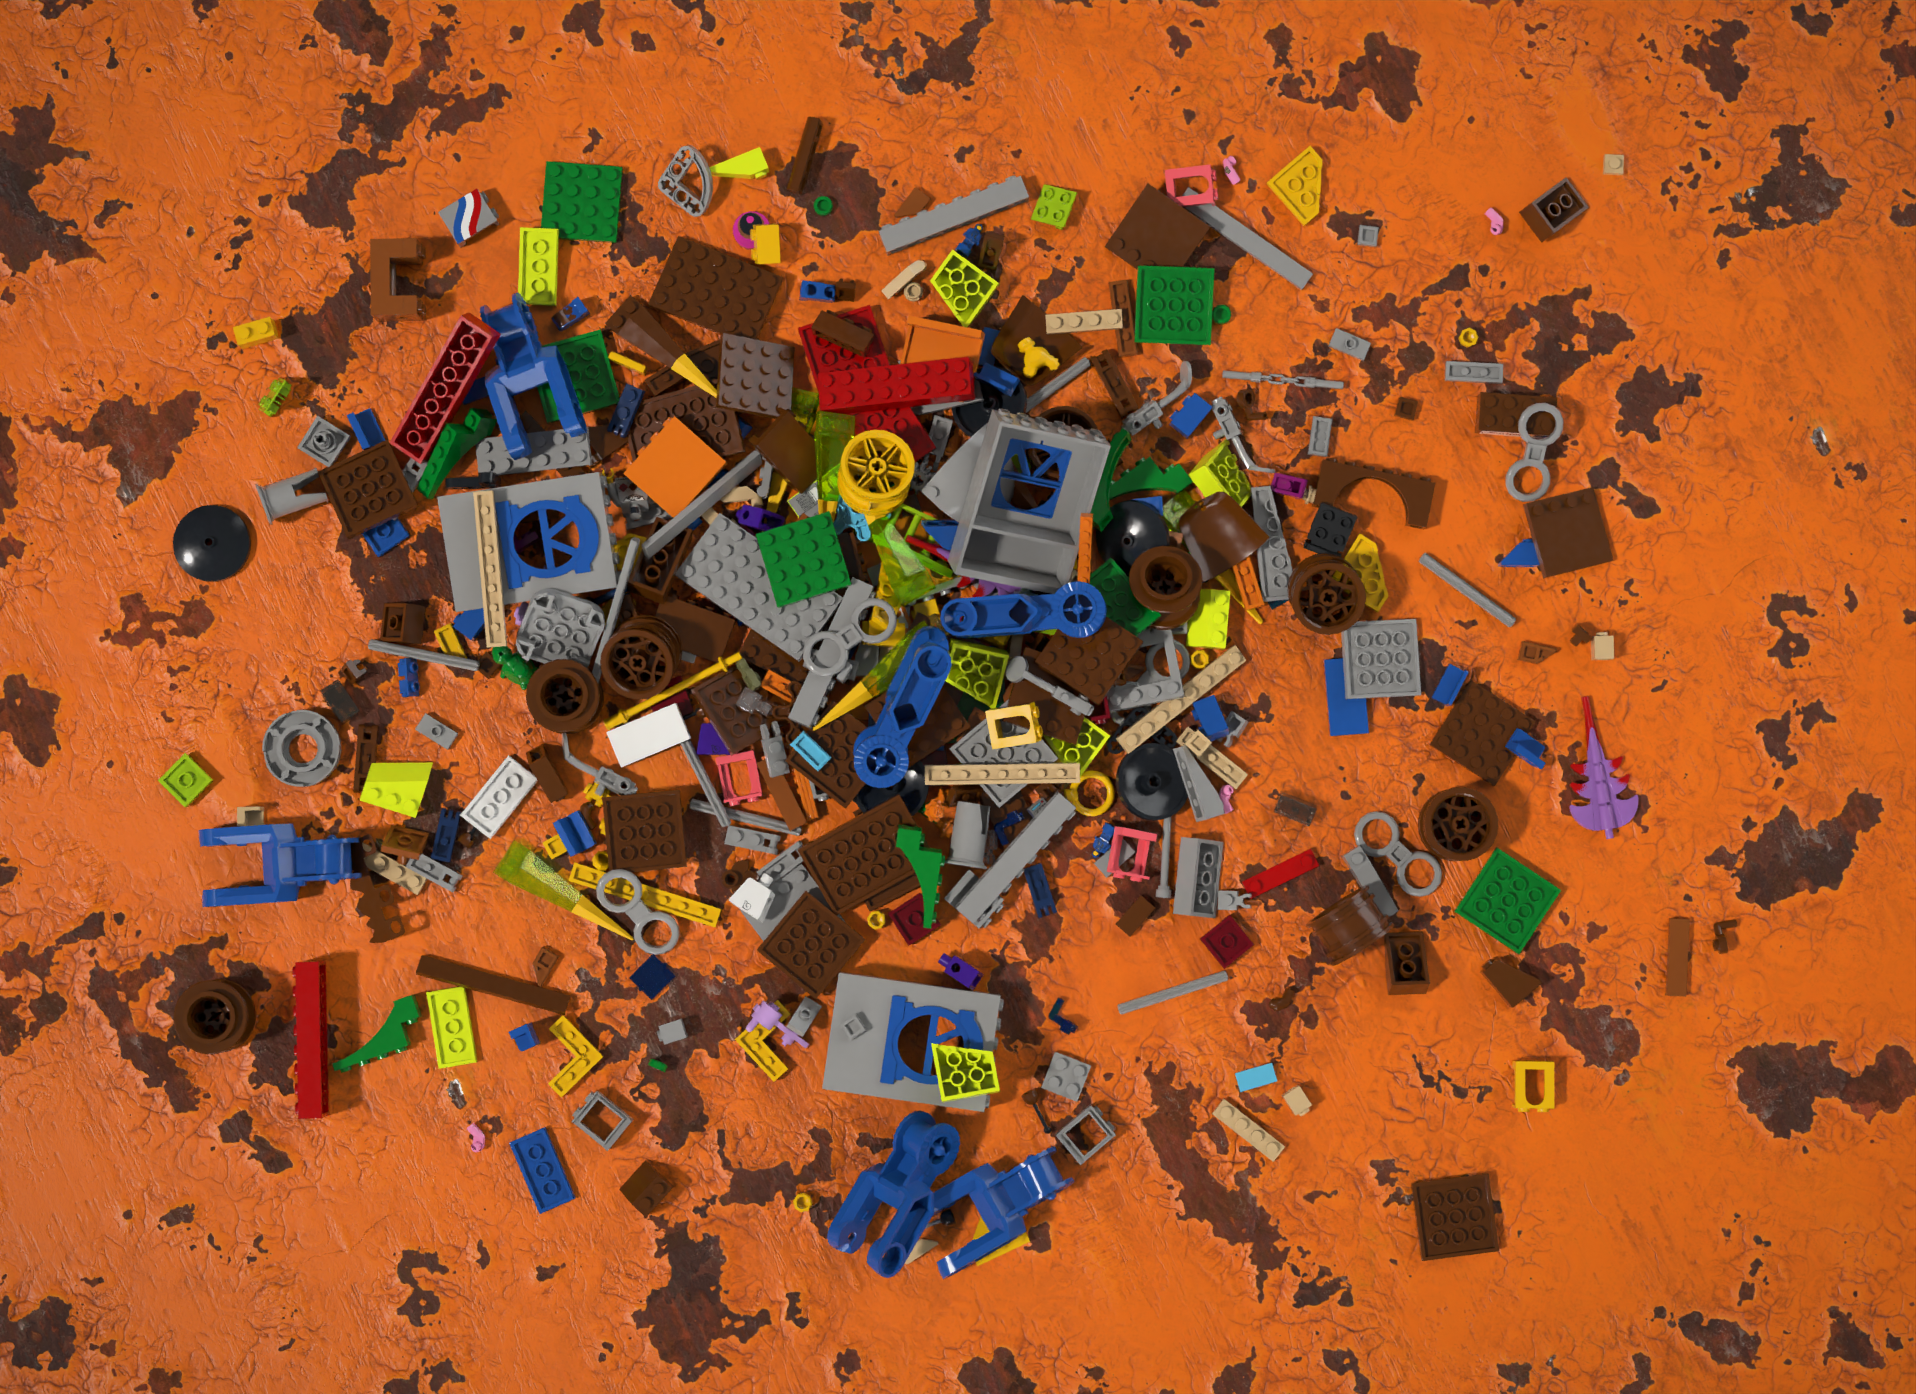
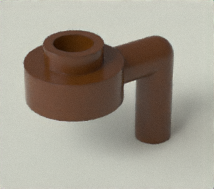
M1251 389L1240 390L1236 400L1238 405L1245 409L1247 420H1266V412L1253 413L1252 407L1255 403L1253 391Z
M1736 919L1716 922L1713 925L1715 939L1712 940L1713 948L1719 954L1728 953L1727 941L1722 929L1737 927Z

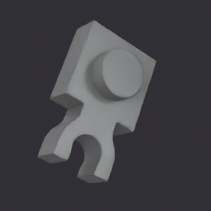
M1233 711L1230 712L1225 720L1229 729V735L1216 739L1222 742L1223 738L1226 737L1227 741L1224 745L1228 748L1232 745L1233 737L1239 738L1249 723Z
M1218 891V910H1238V905L1243 908L1252 909V905L1244 903V899L1247 897L1252 898V894L1239 896V891Z

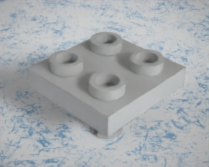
M317 416L297 448L325 466L330 467L335 463L351 436Z

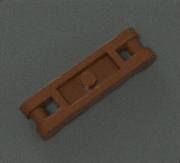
M1106 349L1101 352V355L1091 357L1090 361L1117 408L1119 415L1123 418L1127 416V413L1135 412L1139 408ZM1106 361L1108 365L1102 368L1100 363ZM1127 399L1129 404L1123 407L1121 402Z
M359 724L354 793H360L363 790L364 784H361V778H367L371 763H376L379 725H372L371 727ZM365 734H371V740L364 739Z

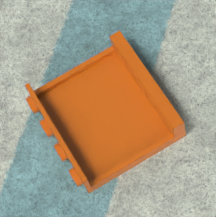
M908 316L907 324L909 328L900 364L969 356L973 362V374L977 372L985 333L982 330Z
M675 416L673 418L669 417L662 426L664 428L660 433L656 431L650 438L651 443L647 447L643 446L638 451L637 459L634 462L631 460L624 469L626 471L623 473L673 518L697 499L727 465V462Z

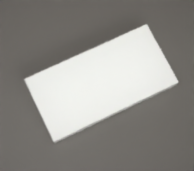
M677 703L606 732L621 768L691 739Z
M508 755L460 816L489 839H492L538 780L535 775Z

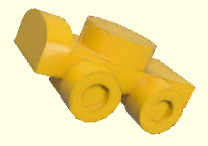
M589 782L583 791L587 794L585 798L589 801H592V799L596 800L594 804L601 808L603 805L602 797H611L609 795L611 791L605 788L602 796L595 794L599 784L595 782L591 784Z

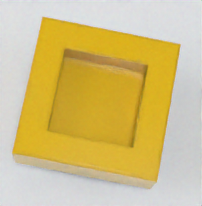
M559 834L543 842L551 860L567 852Z

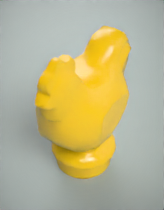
M1030 337L1019 342V351L1025 353L1023 374L1026 378H1033L1037 370L1044 366L1049 367L1051 371L1058 369L1060 365L1058 358H1054L1043 347H1034L1035 341H1032Z

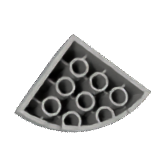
M988 423L966 441L921 490L940 510L957 522H959ZM1010 458L1004 466V470L1014 472ZM1001 477V491L1005 500L1010 504L1014 495L1015 480Z

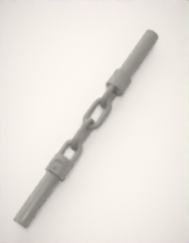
M1223 370L1222 378L1250 380V382L1257 383L1263 380L1268 381L1270 384L1294 383L1300 387L1343 389L1344 382L1320 380L1314 377L1297 376L1295 378H1286L1281 374H1269L1266 376L1262 375L1261 372L1247 373ZM1272 377H1281V382L1271 381ZM1298 379H1303L1304 384H1298Z

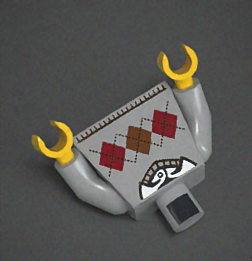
M611 469L612 475L610 477L606 476L608 482L607 491L611 501L617 507H621L623 513H629L631 519H639L641 512L649 511L651 504H654L655 501L628 477L615 478V482H613L614 471Z

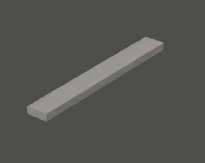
M1188 187L1182 196L1198 195V193ZM1205 204L1184 207L1300 290L1304 288L1313 275L1309 270L1217 206Z
M757 450L750 453L642 544L644 555L650 559L762 465L760 453Z
M633 537L629 543L592 670L597 683H599L602 674L600 664L601 653L614 632L628 585L627 582L640 544V539Z

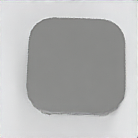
M541 589L531 598L516 637L517 650L522 655V658L527 661L533 659L547 663L556 659H569L588 667L600 635L604 631V612L597 604L556 589Z

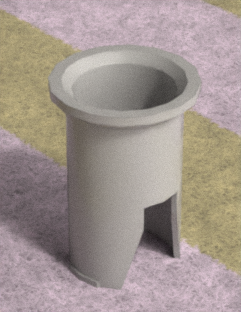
M317 468L266 486H258V483L255 484L270 525H272V521L275 518L325 501L328 502L326 493L302 494L299 496H295L294 493L295 490L303 488L319 477Z
M958 801L949 857L946 858L945 863L987 869V866H984L983 858L990 806Z

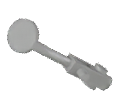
M1183 361L1181 364V383L1178 387L1156 403V401L1151 400L1143 404L1136 412L1129 414L1122 421L1121 429L1124 428L1133 436L1151 422L1156 429L1162 427L1163 424L1158 418L1163 415L1161 409L1179 397L1191 385L1192 369L1189 361Z
M1222 397L1213 400V405L1211 406L1222 428L1213 432L1214 438L1219 439L1225 436L1227 440L1232 439L1241 460L1248 470L1275 473V469L1258 467L1247 455L1239 438V435L1242 434L1241 426L1232 413L1233 409L1230 403L1228 404L1227 400Z
M1016 656L1008 663L1006 677L1009 681L1017 683L1025 678L1052 693V697L1070 706V711L1079 716L1081 713L1087 716L1091 715L1094 706L1088 702L1089 699L1080 693L1076 696L1058 685L1055 687L1028 672L1029 664L1026 658Z
M562 733L564 759L576 768L596 777L594 782L599 785L595 794L602 796L605 788L619 795L636 794L638 788L635 787L636 783L632 782L631 779L622 777L614 773L613 770L602 766L600 770H597L574 757L569 751L567 734Z

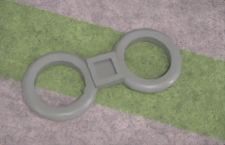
M1536 403L1528 406L1522 412L1518 421V431L1521 438L1526 442L1523 459L1516 461L1508 469L1505 485L1508 493L1514 499L1522 502H1532L1541 498L1550 486V472L1543 463L1547 446L1553 444L1560 437L1564 422L1561 412L1551 404ZM1538 411L1549 412L1555 419L1553 432L1543 439L1531 437L1526 430V423L1529 417ZM1525 466L1538 468L1542 474L1540 487L1530 494L1518 492L1513 484L1516 472Z
M869 598L862 601L854 609L851 616V624L838 633L821 631L812 635L806 641L803 649V660L806 667L816 675L832 676L839 673L845 667L848 660V650L861 641L872 644L887 640L894 633L897 625V616L893 607L882 599ZM871 606L883 608L889 617L887 629L879 635L865 634L859 626L861 613ZM823 639L835 641L841 650L839 661L830 668H820L811 659L813 646Z
M1174 640L1175 649L1182 656L1180 674L1181 679H1183L1189 671L1191 660L1185 646ZM1164 642L1154 644L1149 648L1145 658L1147 670L1136 682L1126 681V684L1123 686L1116 685L1115 691L1171 679L1170 676L1166 677L1157 673L1153 665L1154 655L1159 649L1164 647ZM1152 704L1143 706V708L1150 712ZM1141 711L1135 719H1141L1143 712ZM1117 712L1110 713L1112 720L1119 725L1125 719L1119 716Z
M1375 811L1367 813L1359 819L1354 832L1357 846L1360 845L1368 856L1388 857L1397 866L1396 876L1398 884L1403 891L1412 896L1422 897L1431 894L1437 889L1442 878L1439 862L1428 852H1410L1399 841L1400 831L1393 817L1384 812ZM1374 819L1386 822L1392 832L1389 844L1378 850L1367 846L1362 837L1364 826ZM1414 859H1424L1433 867L1434 877L1431 884L1426 888H1413L1405 879V868Z
M616 869L605 873L601 877L596 887L597 898L600 904L608 911L615 913L625 912L635 923L633 932L634 940L638 947L646 953L653 955L664 954L672 950L679 939V926L669 914L660 911L652 912L641 900L642 884L637 876L630 871ZM614 878H624L632 883L635 893L629 902L614 904L604 894L605 885ZM651 920L664 921L671 928V938L661 946L649 945L642 937L641 931L643 926Z

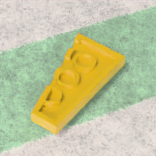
M885 553L882 557L875 598L887 601L897 615L918 573L888 553ZM874 606L871 620L886 630L889 624L888 614L883 608Z

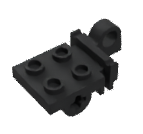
M1321 502L1307 535V539L1311 541L1305 540L1303 548L1318 554L1328 553L1341 557V553L1337 551H1344L1357 516Z

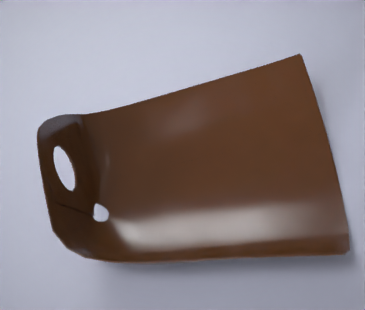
M1022 295L994 340L991 352L1007 370L1010 369V372L1023 383L1034 385L1042 381L1054 370L1051 371L1049 367L1044 366L1037 370L1033 378H1026L1023 374L1025 353L1019 351V342L1030 337L1032 341H1035L1034 347L1045 348L1050 355L1058 358L1060 365L1082 349V346L1068 333L1047 335L1045 316L1047 314Z
M1216 492L1197 501L1179 518L1180 531L1183 534V539L1191 556L1199 564L1203 577L1202 582L1212 579L1235 566L1255 552L1269 538L1231 496L1224 492ZM1200 502H1204V503H1203L1202 505H1200L1199 507L1194 508V507H1195L1197 504H1199ZM1204 506L1207 507V509L1204 511L1200 510Z

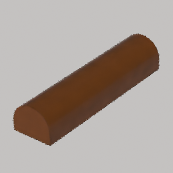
M807 117L786 188L787 191L797 195H803L823 123L819 118Z

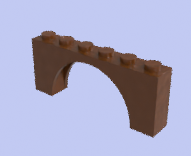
M1326 458V460H1322L1320 463L1315 488L1316 495L1312 507L1319 508L1321 502L1333 506L1340 491L1348 484L1361 479H1375L1392 487L1400 496L1406 513L1405 526L1424 530L1427 528L1435 483L1426 477L1415 479L1412 478L1411 474L1401 473L1400 476L1393 474L1394 471L1382 469L1381 472L1376 471L1375 467L1364 465L1362 468L1357 467L1356 463L1346 461L1345 464L1337 463V459Z

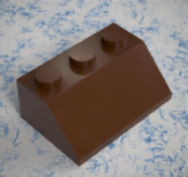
M822 310L811 327L813 334L865 358L874 340L872 330L865 326L859 328L850 319L844 318L842 320L837 317L838 314L827 310V312Z

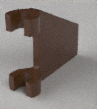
M609 425L589 427L590 445L596 452L595 455L591 456L592 465H589L590 469L628 443V438L620 437L621 432L618 436L614 434V430L612 433L608 432Z

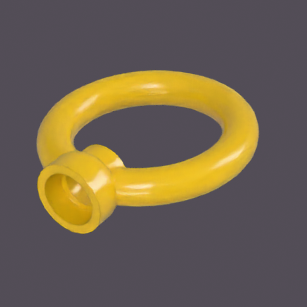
M1093 770L1085 771L1080 777V783H1071L1070 789H1064V797L1076 807L1079 813L1085 816H1098L1105 813L1111 807L1115 797V790L1111 780L1105 774ZM1088 778L1100 780L1107 789L1105 802L1095 809L1086 808L1078 801V786Z

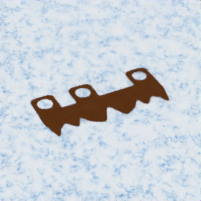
M368 834L359 838L360 843H351L352 870H354L353 873H361L362 877L351 879L350 888L364 893L357 904V908L364 915L370 917L366 925L373 929L374 933L369 942L384 943L404 935L405 929L399 916L385 920L382 907L392 904L394 898L388 885L374 888L364 860L365 857L376 852L374 840ZM366 839L372 843V849L369 852L363 849V841ZM382 890L389 892L390 898L387 902L382 901L380 898ZM393 921L399 922L401 927L399 933L392 931L391 923Z

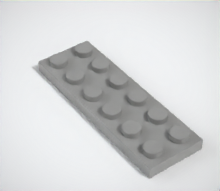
M588 427L586 434L572 438L570 433H565L564 429L527 433L532 453L518 460H514L511 457L502 436L483 438L475 444L478 473L494 472L500 476L592 465Z

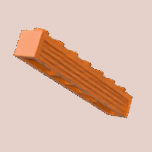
M1081 513L1078 581L1090 584L1093 514Z
M785 742L786 749L789 748V756L794 748L788 742ZM791 766L792 772H795V784H798V788H796L797 793L801 796V800H799L800 805L804 807L802 812L807 821L819 818L809 779Z

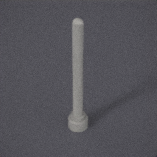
M1171 817L1164 819L1161 879L1160 886L1156 889V897L1171 898L1170 886H1168Z

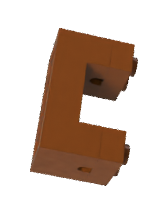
M417 238L370 239L371 316L377 322L423 321V316H426V305L423 304V301L417 295L396 296V265H423V259L426 258L425 247L422 246Z

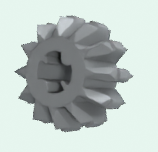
M918 462L915 463L909 491L915 489V494L918 495L936 474V472L930 471L932 466L926 468L925 462L921 465Z

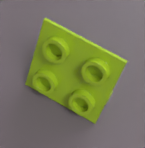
M1044 184L1031 220L1056 226L1055 228L1063 230L1072 211L1071 208L1076 200L1077 192Z
M282 378L275 379L269 387L271 390L267 396L264 395L260 400L259 410L270 417L273 414L275 415L280 407L274 404L273 401L282 405L275 398L277 396L285 401L278 393L287 397L292 385Z

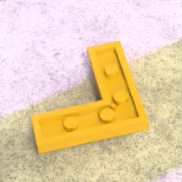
M777 1000L774 1004L779 1007L778 1012L782 1014L778 1021L783 1022L790 1015V1012ZM758 1023L753 1031L748 1032L745 1029L735 1040L775 1082L789 1069L763 1041L777 1026L774 1025L771 1030H768Z
M564 1015L549 1028L576 1056L548 1083L561 1098L604 1057Z

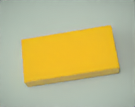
M613 351L610 352L608 357L610 361L645 376L647 372L645 365Z
M452 623L434 630L444 654L467 659V655Z

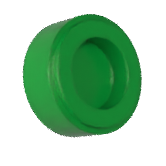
M820 196L815 200L814 210L818 215L827 216L832 212L833 204L828 197Z
M1218 305L1212 311V319L1217 324H1226L1231 318V311L1226 305Z
M652 1058L648 1063L649 1066L662 1072H666L668 1068L666 1064Z

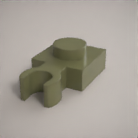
M744 658L737 661L736 667L742 673V678L751 693L758 690L761 686V678L758 673L749 668Z

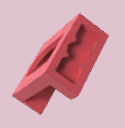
M1211 165L1165 170L1167 196L1182 207L1205 204L1215 206V200H1218L1217 188L1214 189L1213 181H1217L1216 170H1212ZM1194 176L1207 178L1209 188L1205 193L1181 197L1176 196L1175 179Z
M755 751L736 753L733 756L716 757L724 803L734 806L739 805L741 800L748 799V803L759 801V797L763 796ZM747 761L751 791L747 796L739 797L733 792L728 764Z
M1115 826L1107 872L1114 873L1113 877L1125 879V876H1131V881L1141 882L1142 879L1149 880L1150 877L1144 876L1150 841L1156 842L1157 834ZM1123 836L1139 839L1134 866L1129 872H1123L1119 868Z

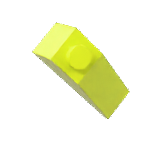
M760 147L709 167L712 176L761 179L767 176L766 173L769 172Z

